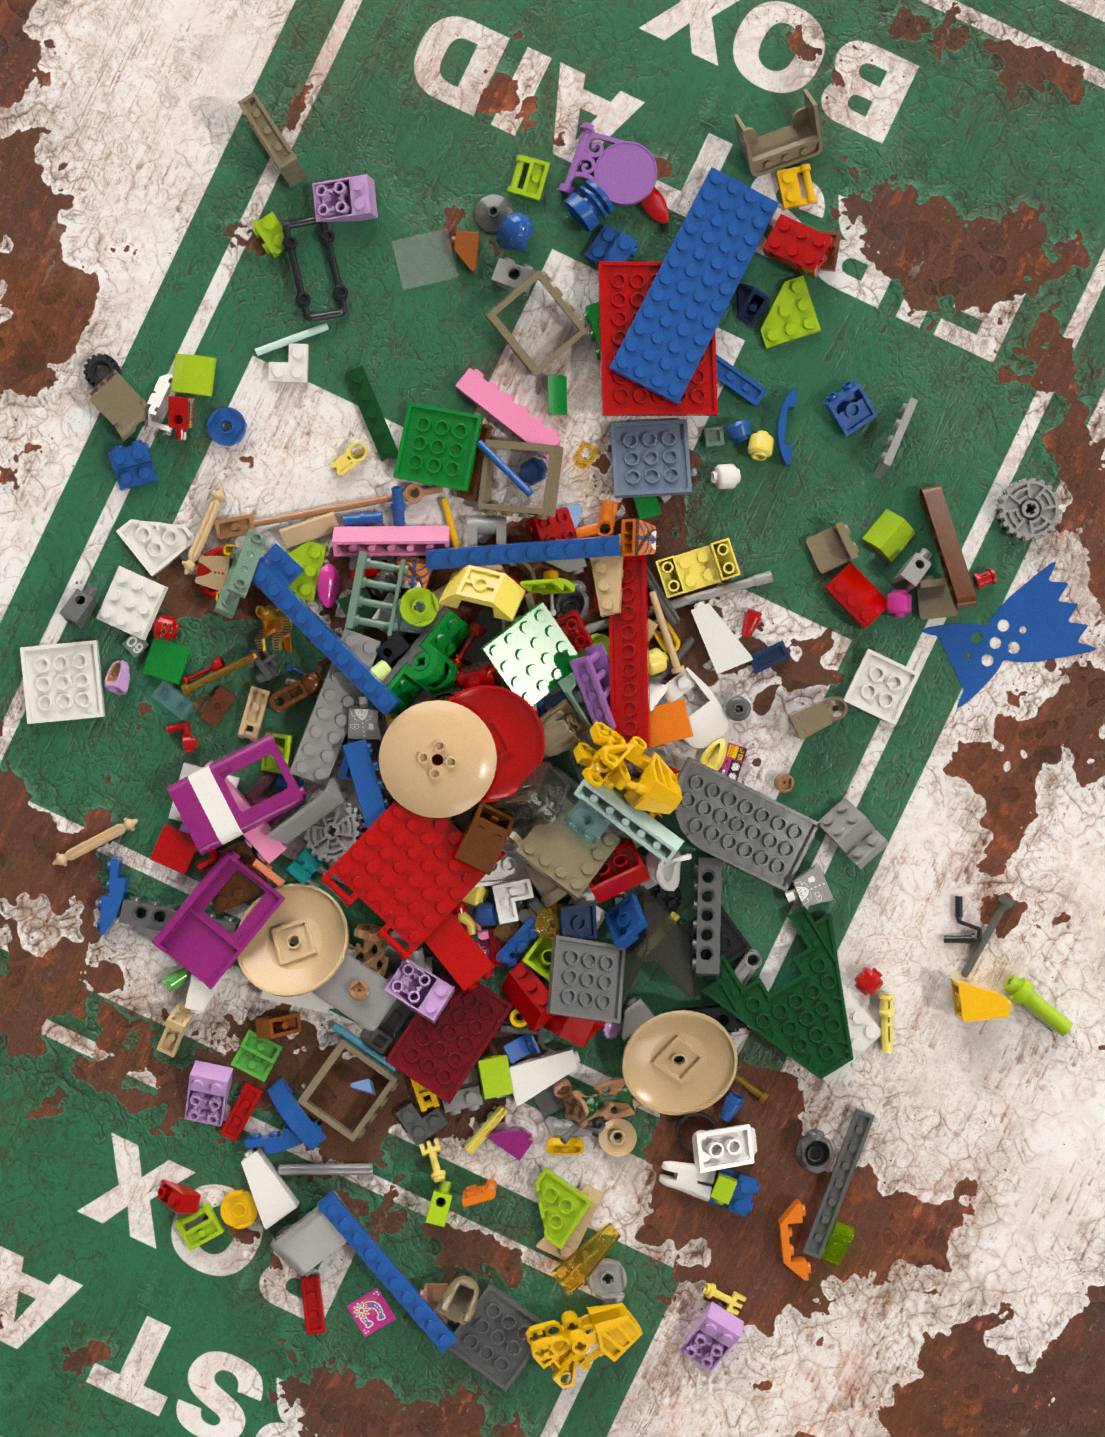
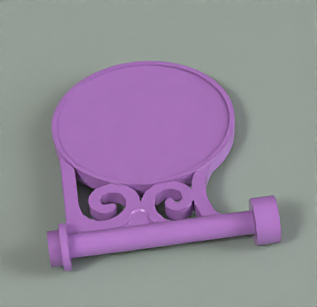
M583 122V125H580L582 134L565 183H560L558 192L562 195L570 196L575 190L572 186L574 178H584L595 182L604 190L611 203L617 205H633L648 197L656 185L658 176L657 164L652 153L639 143L623 141L596 133L593 129L594 125ZM594 140H602L613 144L604 150V146L601 142H594L592 144V150L595 151L596 147L600 148V150L596 153L591 152L589 148L590 143ZM588 161L592 164L589 170L586 169L588 168L587 163L582 164V172H577L580 162Z

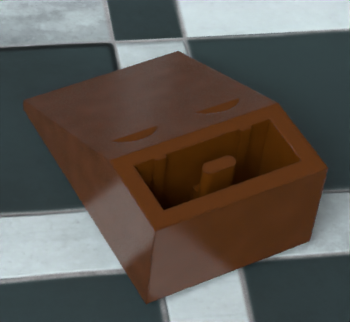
M481 801L471 814L454 859L490 875L510 835L516 818Z

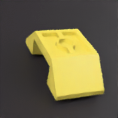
M729 538L677 556H670L655 561L667 598L685 594L741 575Z
M468 565L452 574L439 604L458 609L461 600L489 606L493 607L494 618L512 622L525 595V590L505 573Z

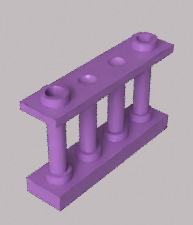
M603 643L586 647L587 656L573 659L570 665L593 725L596 721L602 722L614 730L617 726L610 710V661Z

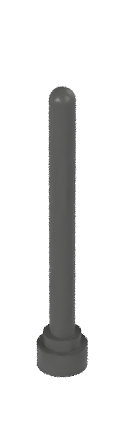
M1002 893L998 899L999 907L961 972L964 978L969 976L1005 910H1008L1009 907L1012 908L1015 902Z

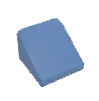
M370 1079L350 1084L354 1090L375 1095L373 1082Z

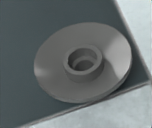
M487 195L476 205V222L484 231L496 233V228L499 226L500 221L506 215L513 213L512 206L506 198L500 195ZM492 209L497 210V213L495 215H492L490 213Z

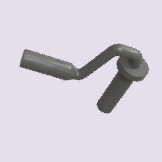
M602 1116L591 1119L595 1122L594 1126L598 1127L601 1125L598 1129L588 1125L583 1128L594 1133H601L605 1129L606 1124ZM578 1123L572 1125L561 1137L560 1141L563 1144H566L578 1131Z

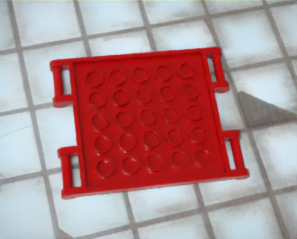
M395 800L319 881L322 884L325 883L343 900V904L347 908L357 897L367 904L386 923L376 933V936L384 939L405 962L486 874L454 859L464 834L446 817L431 818L415 814ZM503 850L501 851L496 863L499 860H501L503 856L506 854ZM333 874L353 891L350 896L330 878ZM390 928L410 945L407 950L387 932Z

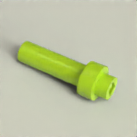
M1012 975L1005 981L1003 989L1008 992L1007 998L1016 1006L1023 1004L1061 1036L1066 1035L1071 1030L1073 1023L1033 991L1034 985L1025 977L1018 979L1015 975Z

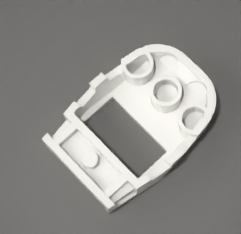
M688 667L665 684L669 688L657 703L658 705L676 701L695 685H698L710 700L689 716L694 736L682 739L688 746L694 749H705L726 733L728 717L717 696Z

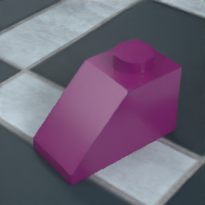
M519 1127L494 1130L488 1137L519 1161L533 1143L532 1133L525 1128L520 1129Z

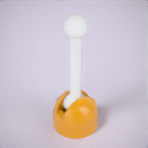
M554 570L545 571L543 579L559 578V573ZM550 594L549 612L552 616L556 615L554 594Z

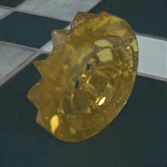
M552 908L543 909L535 921L537 935L541 938L549 939L555 936V932L559 931L557 910ZM545 921H550L551 926L548 927L549 925Z

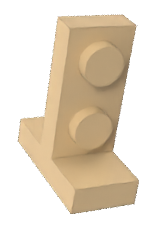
M178 1003L166 1019L164 1024L166 1027L156 1049L173 1058L178 1051L188 1024L195 1015V1013L189 1012L190 1009L185 1008L184 1004Z

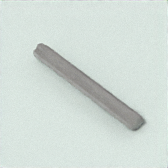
M279 1164L278 1174L372 1175L373 1164Z

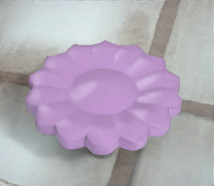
M622 1017L620 1024L604 1023L603 1032L607 1039L612 1040L620 1034L623 1023Z

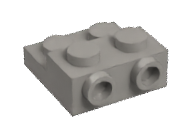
M476 1066L473 1067L451 1103L448 1104L443 1100L445 1113L450 1112V1115H456L461 1113V1109L468 1108L469 1111L480 1109V1105H483Z

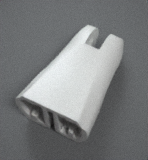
M664 1161L661 1168L674 1172V1176L660 1174L659 1182L661 1184L709 1202L716 1170L700 1173L695 1163Z

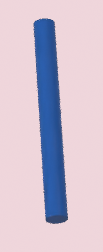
M482 440L477 442L476 446L527 497L533 494V491Z

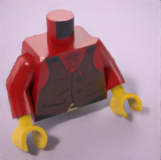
M489 660L460 668L461 662L457 665L458 676L455 685L461 689L479 685H494L500 676Z

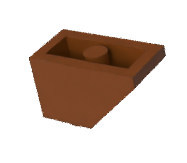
M456 230V236H452L451 248H454L455 255L472 275H476L480 235L478 232Z
M300 1012L270 1015L255 1019L257 1038L273 1039L302 1031Z

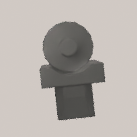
M257 648L248 652L249 655L252 653H257L258 659L247 664L250 669L256 665L261 671L255 675L259 683L272 680L280 675L275 669L278 666L274 660L278 656L276 652L270 654L268 650L258 651Z

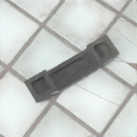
M396 999L367 1044L383 1054L412 1009Z

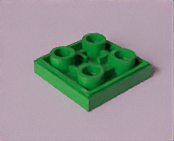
M153 638L142 673L180 685L192 648L171 641Z

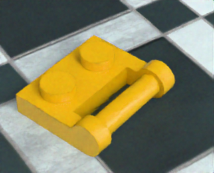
M810 164L776 171L783 210L812 205L818 202L810 176ZM801 173L807 193V198L804 199L801 196L797 174Z

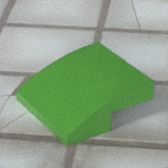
M248 1030L230 1065L265 1083L283 1047L268 1039L257 1038V1033Z

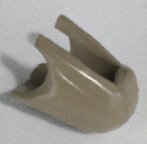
M559 709L542 725L545 736L544 757L556 756L576 747L581 742L572 730H569V726L564 720L557 721L565 715L562 709Z
M465 1275L455 1278L441 1296L436 1312L443 1317L445 1316L446 1319L464 1326L471 1320L477 1307L479 1297L477 1282L472 1277Z

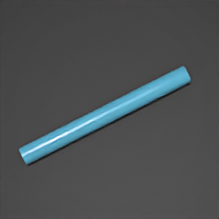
M335 1022L332 1027L334 1031L392 1071L396 1070V1068L385 1062L386 1056Z

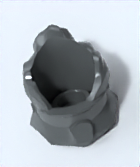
M572 581L576 585L574 592L560 593L555 597L554 609L556 610V615L554 618L575 609L578 610L582 620L586 617L589 608V597L585 593L587 587L582 581Z
M815 1128L809 1130L807 1136L799 1140L795 1155L802 1168L819 1174L828 1168L834 1157V1151L831 1141L824 1137V1132Z

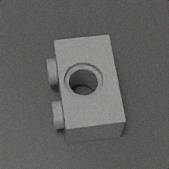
M499 258L491 281L496 286L513 291L535 271L533 267L527 264H522L521 266L515 264V261L510 258ZM517 272L520 276L513 280L509 277V274ZM531 286L528 287L523 293H521V295L528 297Z

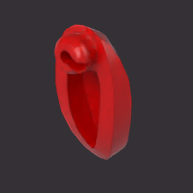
M654 187L648 197L641 201V204L654 220L665 224L669 221L667 204L662 194Z

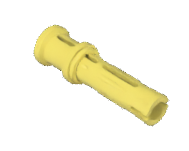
M882 993L877 995L880 1005L878 1015L881 1017V1052L893 1053L892 1017L895 1015L893 1010L895 995Z

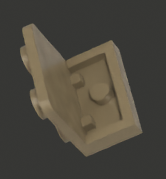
M843 522L805 541L820 573H825L859 557L857 554L859 552L858 546L855 542L851 541L849 537L851 532Z
M944 574L940 575L941 578L933 579V575L923 576L916 586L920 619L953 617L958 614Z

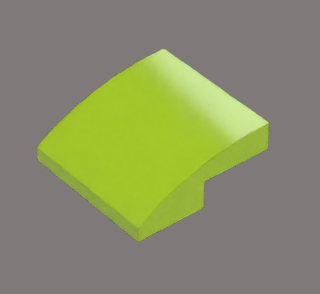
M176 354L171 392L212 397L217 359L197 355Z
M563 578L527 580L520 583L529 593H540L541 595L572 593L575 591L576 586Z

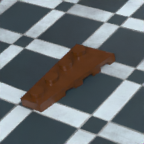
M482 424L479 441L482 440L485 443L486 439L491 440L494 429L492 425ZM478 447L468 492L457 490L458 498L476 502L480 491L484 453Z

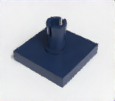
M589 900L558 906L559 936L583 940L598 939L595 901Z

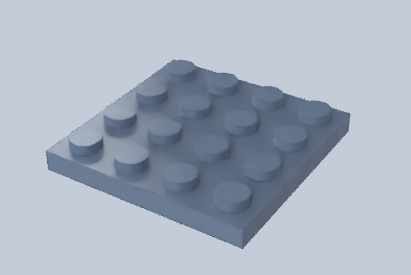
M687 419L610 423L615 498L692 494Z

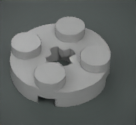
M604 1258L595 1262L589 1272V1285L591 1289L605 1299L617 1297L627 1284L625 1268L620 1261L611 1258ZM605 1274L613 1276V1279H610V1283H606V1280L602 1279L605 1277Z

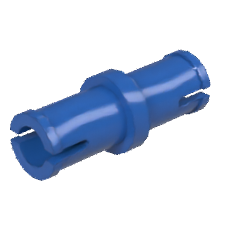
M403 486L391 487L392 503L390 506L393 510L394 526L405 525L404 509L406 508V503H404Z
M362 511L360 514L343 515L344 526L361 525L366 527L367 524L383 523L382 511L371 513Z

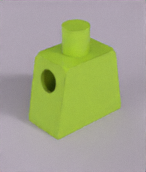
M443 1180L440 1182L438 1190L434 1189L426 1223L441 1227L445 1226L453 1194L449 1193L452 1182ZM438 1198H444V1204H438Z

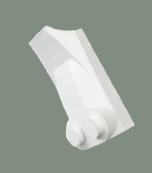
M750 1124L708 1131L699 1130L692 1137L694 1161L700 1173L754 1163V1155L757 1152L755 1129L750 1127Z

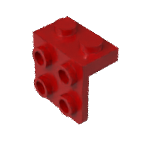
M567 507L556 509L555 517H547V520L536 519V516H533L526 521V529L528 534L531 535L533 542L577 538L576 530Z

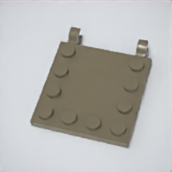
M546 788L539 798L549 804V808L524 840L513 831L508 837L507 842L517 848L514 852L517 856L577 900L621 839L560 793L555 797Z

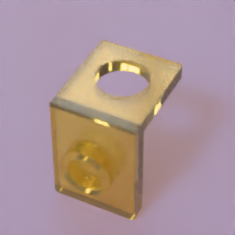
M582 441L572 458V461L575 462L574 465L582 470L585 468L590 469L599 448ZM584 448H589L592 451V456L589 459L581 456V451Z

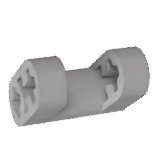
M468 517V547L478 546V534H496V544H507L506 517Z

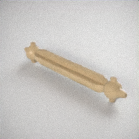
M222 487L216 492L212 491L211 495L214 500L208 505L189 550L188 560L182 561L185 575L197 569L194 562L200 557L220 509V502H225L226 500Z
M126 817L124 818V824H117L67 850L65 854L57 853L56 860L52 864L65 867L67 866V860H74L124 834L126 830L134 831L138 819H128Z

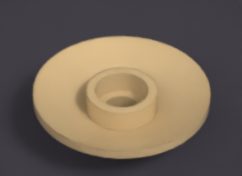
M622 1118L605 1122L606 1127L598 1136L599 1144L603 1151L614 1157H621L630 1153L637 1141V1134L633 1125ZM620 1133L621 1137L619 1139H615L614 1134Z

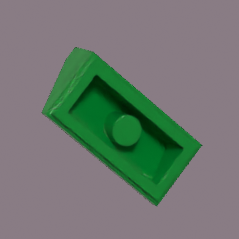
M547 375L548 416L567 415V376Z
M657 496L633 497L640 520H646L662 514Z

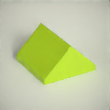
M886 509L862 540L892 563L916 532L904 518Z
M272 733L290 768L292 765L295 735ZM273 755L262 758L261 770L282 773Z
M543 930L529 946L522 961L549 982L553 936Z
M507 1055L481 1056L476 1063V1069L483 1098L490 1099L514 1093Z

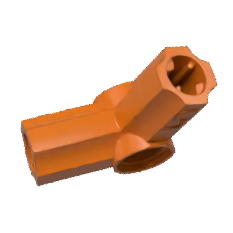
M602 500L598 523L575 528L577 538L613 536L619 503ZM608 526L610 527V532L602 534L600 532L601 528Z

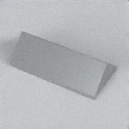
M332 777L326 782V786L321 785L306 797V802L278 817L274 821L268 836L287 844L343 803L344 799L335 779Z

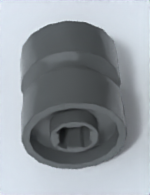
M533 894L534 898L526 900V905L522 904L517 908L518 918L523 924L530 917L538 921L539 918L543 919L550 913V910L544 907L536 894Z

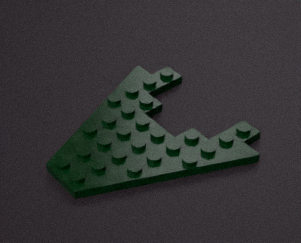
M802 906L787 915L807 948L791 958L801 976L769 994L760 978L743 987L724 954L720 956L719 976H713L716 981L702 989L701 992L815 1077L822 1079L852 1061L853 1052L831 914L828 913L814 922L806 907Z

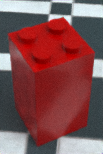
M452 912L423 941L463 993L466 991L471 993L478 987V982L482 978L486 981L494 973L492 971L495 967Z

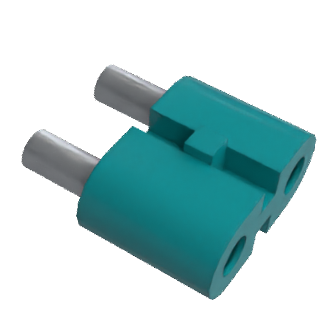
M306 846L285 870L302 885L307 883L308 885L319 887L320 885L310 877L318 868L323 873H326L329 868L323 864L324 861L318 860V855L313 856L311 854L312 849H308Z

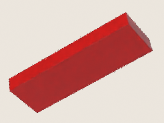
M248 1081L246 1082L220 1134L237 1142L264 1092L263 1089Z
M312 1274L307 1277L303 1275L300 1277L306 1335L326 1333L320 1274Z

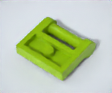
M517 155L515 160L517 164L507 193L540 202L550 163L524 155ZM527 164L529 169L524 187L520 189L518 188L523 167Z
M209 1201L203 1203V1206L198 1208L196 1213H189L182 1218L178 1217L174 1220L175 1226L189 1251L225 1231ZM205 1213L207 1214L208 1218L188 1230L186 1229L185 1224Z

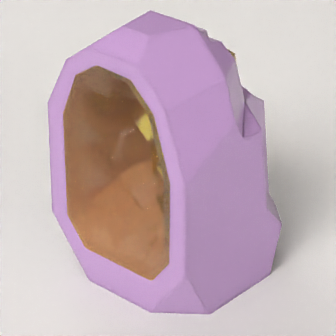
M124 660L116 661L108 670L105 678V688L112 693L126 695L128 691L130 668L127 662Z

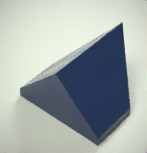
M739 283L736 288L737 318L753 327L771 297L754 286Z

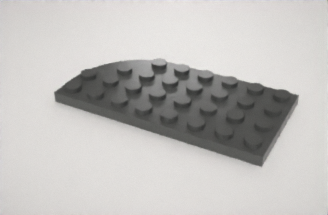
M688 756L677 777L683 799L674 810L675 819L682 833L692 844L706 853L787 892L821 823Z

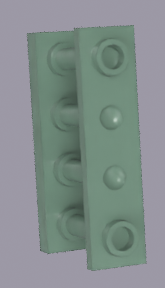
M249 528L242 549L237 548L235 551L236 556H233L214 612L232 619L240 597L245 598L267 539L266 535Z
M359 551L345 628L354 630L355 626L358 625L388 630L387 636L390 637L393 636V633L397 632L398 622H395L402 582L403 577L407 576L409 570L406 560L401 559L400 565L371 560L367 552ZM370 567L399 573L397 584L367 579L364 576L365 570ZM372 587L395 592L393 603L364 598L361 595L362 588ZM363 605L392 611L390 622L360 617L357 614L358 607Z

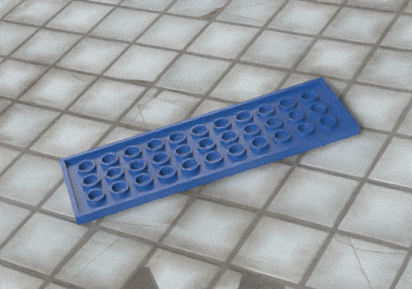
M711 167L609 370L678 405L779 203Z

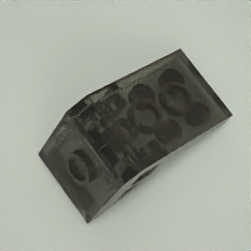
M544 762L520 783L514 797L501 798L497 802H486V804L516 818L512 829L550 824L559 816L570 784L549 762Z

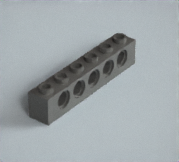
M699 858V863H695V874L698 875V882H694V893L698 894V901H694V913H697V920H693V932H697V939H693V951H696V959H692V970L696 971V976H719L722 860L719 858ZM710 874L714 879L712 882L706 883L702 879L703 876ZM705 893H710L713 899L710 902H705L702 896ZM709 912L713 918L710 921H704L702 914ZM705 931L712 934V938L708 941L701 938L702 933ZM703 951H709L712 957L709 960H703L700 955Z
M130 896V898L123 900L119 922L161 931L178 910L179 906L174 904L164 906L160 905V902L156 900L145 902L141 901V897ZM140 907L146 910L145 917L139 915L138 909ZM158 911L165 914L164 921H160L157 918ZM205 912L231 934L239 927V922L235 921L234 917L224 916L219 918L216 917L215 913Z

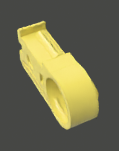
M361 442L352 443L345 450V454L335 462H330L338 475L344 476L368 457L369 450L365 444ZM354 446H363L358 452L352 455V449L354 448ZM365 451L364 456L362 458L355 459Z

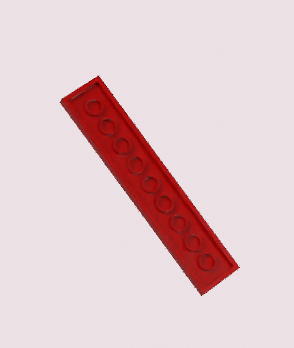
M624 556L621 613L609 616L610 710L617 726L614 731L625 739L626 744L634 736H637L645 741L647 747H651L647 556Z

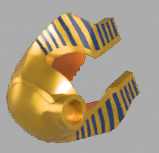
M275 604L266 607L257 606L255 613L262 620L259 632L255 637L257 650L266 651L265 638L277 632L272 637L273 650H281L283 641L286 652L290 653L292 651V621Z

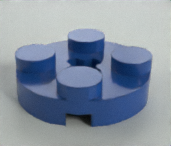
M234 408L217 409L208 419L209 435L219 445L232 447L238 444L246 434L247 423L243 415ZM231 422L232 429L224 432L223 423L228 424Z

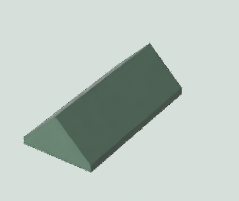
M572 672L558 681V684L590 733L593 722L575 675Z

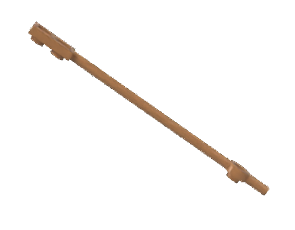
M410 484L403 492V497L408 502L416 504L421 502L425 495L443 492V488L438 486L422 488L418 484ZM412 491H417L418 496L412 497ZM392 494L255 520L253 514L216 520L214 523L217 539L224 540L245 536L249 528L256 531L255 527L324 515L333 511L340 512L392 502Z

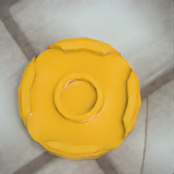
M240 1189L226 1195L222 1201L220 1213L223 1221L228 1226L230 1225L235 1229H243L252 1225L258 1216V1209L252 1193Z

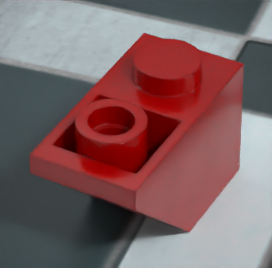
M166 1180L161 1181L157 1195L158 1200L177 1213H196L201 1194L192 1188Z

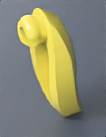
M724 738L714 741L707 747L700 762L718 771L726 757L727 741Z

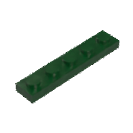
M363 366L345 372L381 461L384 462L396 457L398 449Z

